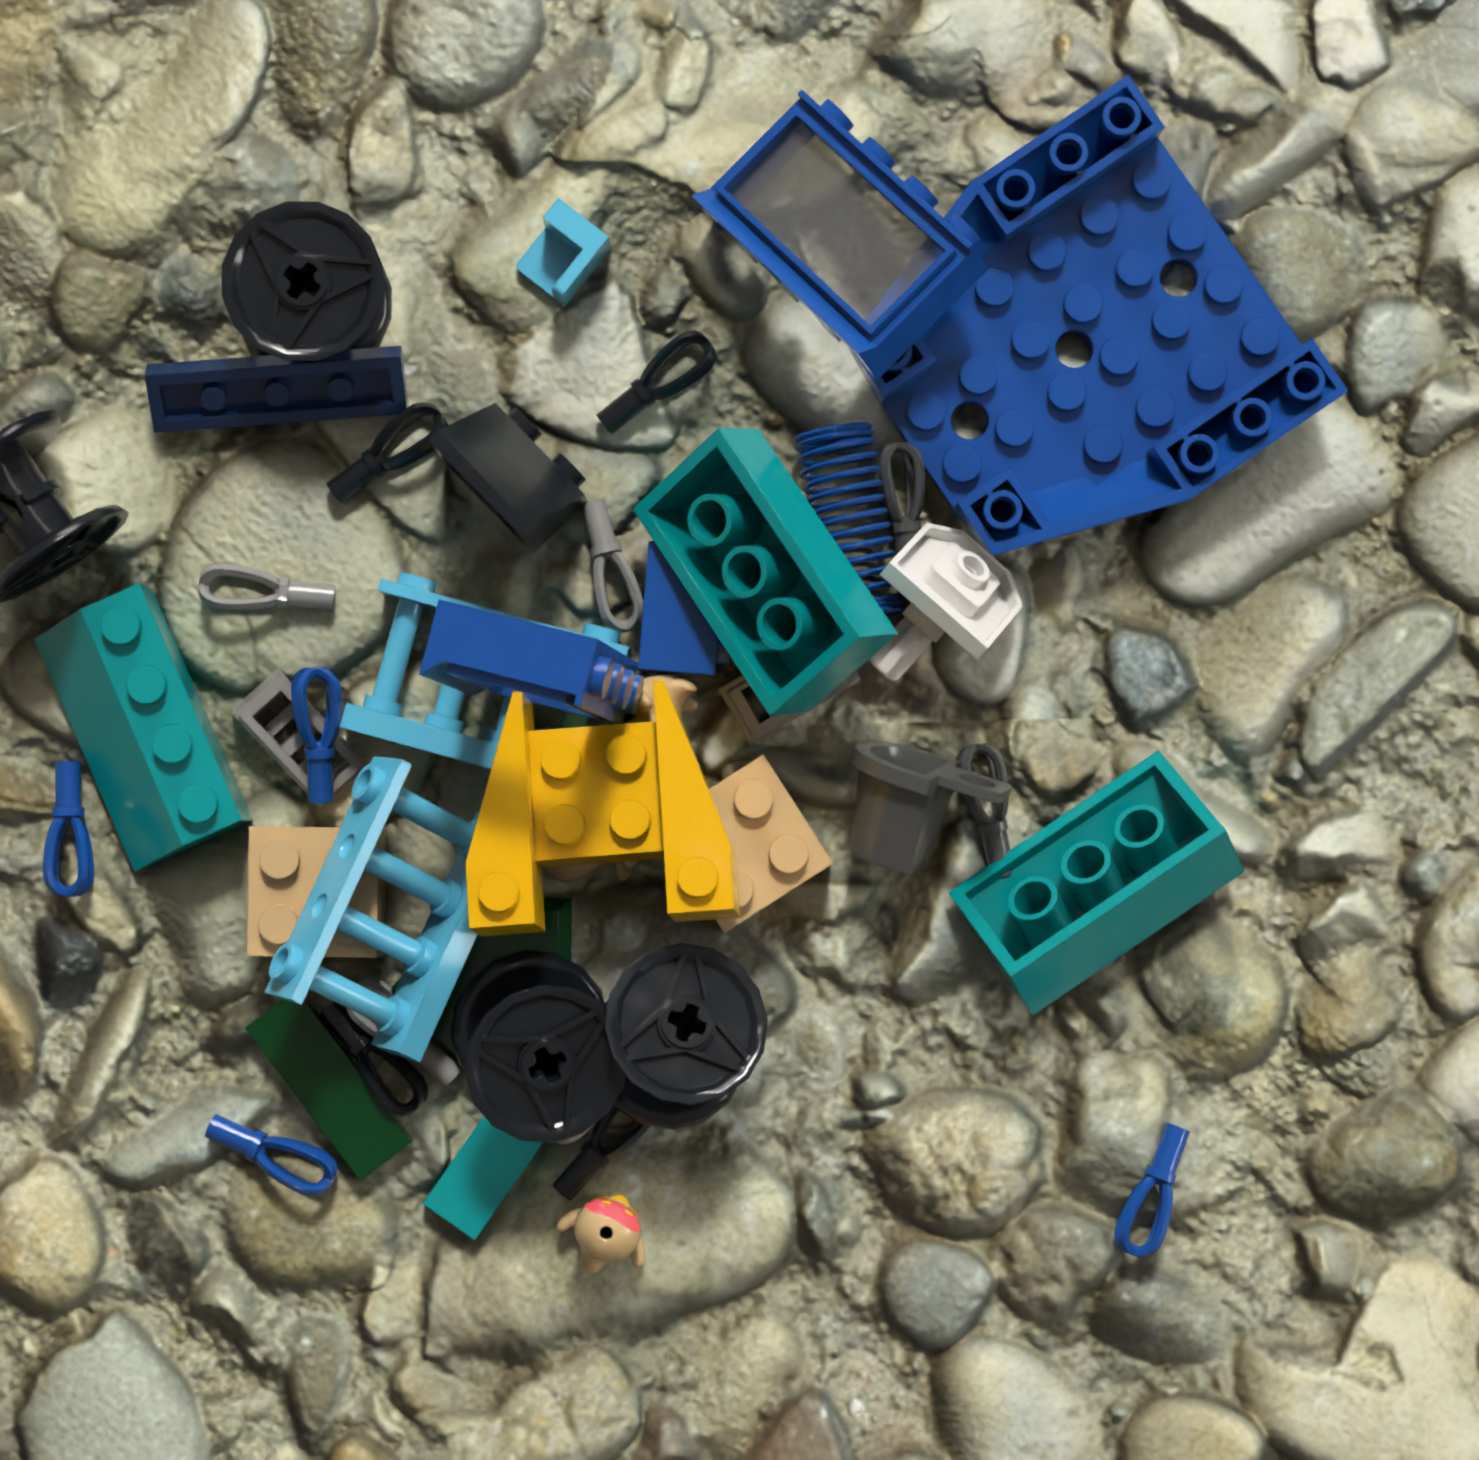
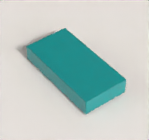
M483 1116L422 1204L475 1240L543 1142L519 1140L493 1127Z

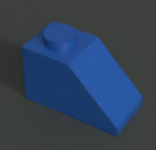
M649 541L638 670L642 673L681 674L683 676L715 679L716 665H729L730 655L655 542Z

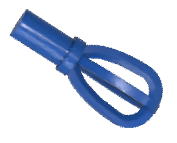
M319 666L308 667L298 671L292 680V706L298 732L305 744L304 756L307 762L308 802L325 804L334 801L332 757L335 756L334 743L341 721L342 692L338 679L330 669ZM315 678L322 679L326 684V714L320 741L315 740L311 730L306 696L308 684Z
M79 761L55 762V807L52 808V818L54 819L49 827L45 841L43 879L47 888L59 897H77L85 894L90 889L94 879L92 845L87 827L82 819L85 817V808L81 807V762ZM66 823H71L77 847L78 877L72 886H63L59 879L60 849Z
M218 1114L213 1116L207 1127L206 1138L245 1155L246 1160L253 1163L256 1162L274 1180L300 1194L310 1196L323 1194L329 1190L336 1177L337 1163L327 1151L316 1146L285 1137H268V1134L261 1130L255 1132ZM266 1149H280L315 1161L323 1169V1178L318 1183H311L289 1172L265 1153Z
M1170 1123L1165 1124L1152 1163L1147 1165L1144 1172L1146 1176L1130 1194L1116 1224L1115 1240L1118 1247L1125 1253L1139 1258H1146L1155 1254L1161 1247L1172 1211V1184H1174L1175 1172L1190 1131ZM1157 1184L1159 1185V1201L1150 1236L1144 1245H1134L1129 1238L1130 1228L1147 1193Z

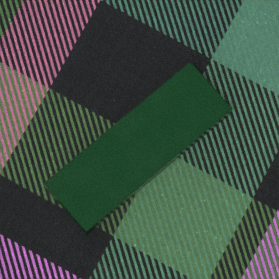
M306 997L302 1005L281 1000L245 1027L246 1031L360 1181L413 1141L397 1117L384 1109L373 1096L362 1079L356 1063Z

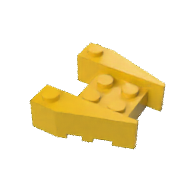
M663 680L653 681L656 721L534 730L533 704L524 693L512 692L466 859L469 929L480 936L546 932L542 867L664 858L667 913L674 922L740 918L736 852L672 696Z

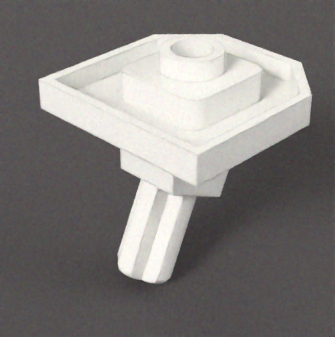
M927 522L879 574L911 603L902 613L904 617L894 627L898 635L870 658V662L886 678L892 681L899 680L933 641L936 643L945 632L978 660L1023 607L1011 572L963 530Z

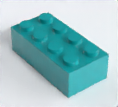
M718 428L633 508L635 514L770 716L810 711L898 635V632L759 429Z

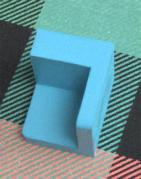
M557 198L542 217L545 225L544 230L518 261L517 269L519 273L565 308L609 252L611 246L609 237L560 198Z

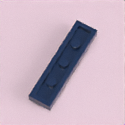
M402 346L348 349L319 361H285L276 356L267 355L147 364L144 375L154 433L398 415L409 406Z

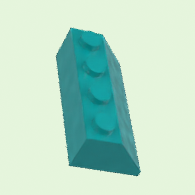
M138 583L77 610L34 639L134 872L253 821L153 589Z
M1158 750L1008 851L1002 860L992 862L948 893L1002 975L1030 1013L1034 1015L1244 873V869L1225 828ZM1011 871L1010 876L1001 877L1004 873Z

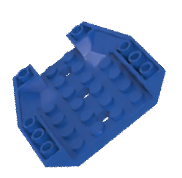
M1129 74L970 182L944 218L948 221L956 214L976 232L982 240L976 247V250L988 270L878 380L849 348L881 409L904 442L914 445L920 451L924 461L925 472L950 509L992 556L1189 501L1348 392V389L1314 340L1311 338L1304 344H1301L1159 139L1165 126ZM929 238L867 318L866 322L872 325L944 253ZM1171 263H1179L1186 266L1194 278L1192 291L1184 296H1173L1167 293L1160 283L1161 269ZM1067 334L1080 335L1090 346L1091 355L1089 361L1077 368L1064 365L1056 355L1055 347L1057 340ZM962 405H974L980 408L987 419L986 431L975 439L960 437L951 425V416L955 409Z

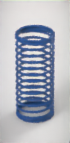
M868 422L839 424L810 430L794 437L792 441L795 443L794 449L804 453L798 457L796 463L807 467L800 472L799 477L810 481L804 484L801 491L812 495L807 500L812 508L815 509L814 511L817 515L843 507L879 502L886 497L884 494H874L845 501L812 503L839 493L880 487L883 483L880 479L836 488L809 489L832 480L869 475L880 470L881 467L878 465H872L833 474L807 475L829 466L874 459L878 455L875 451L856 453L830 460L804 461L825 452L842 451L872 445L876 440L871 437L874 433L871 430L872 424ZM877 508L848 515L819 518L825 527L847 521L885 515L888 509ZM881 522L851 529L830 530L829 533L835 540L854 534L888 529L891 524L889 522ZM885 536L860 542L838 544L842 552L858 548L891 543L894 538ZM889 550L863 556L847 557L851 565L866 561L893 557L896 552ZM886 566L857 570L856 572L862 578L880 574ZM886 580L865 584L868 590L892 586ZM901 593L874 597L886 616L902 613L906 609L903 606L905 601L902 599L903 595Z

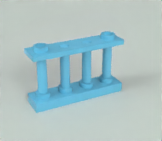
M400 572L397 583L381 578L378 591L381 594L398 599L399 601L372 696L365 695L363 706L346 702L339 727L488 769L492 768L511 697L504 696L495 730H488L486 740L461 734L464 722L458 719L465 693L441 684L434 713L427 712L424 724L400 717L403 705L398 704L397 700L423 607L436 610L439 599L595 638L627 657H630L631 649L629 646L618 644L621 632L584 623L582 633L436 594L434 593L436 581ZM566 711L562 728L589 726L591 717Z
M373 756L371 763L360 771L352 787V797L354 800L288 942L280 946L272 958L269 967L271 979L264 993L274 998L302 1005L308 990H311L375 1021L377 1032L371 1045L392 1055L420 1062L478 935L469 929L466 859L479 812H476L472 821L466 822L402 787L412 764L403 759ZM391 811L456 845L458 854L447 878L441 881L375 846ZM364 870L430 904L431 913L420 937L413 939L348 906ZM336 929L403 963L405 971L393 996L387 999L320 965Z

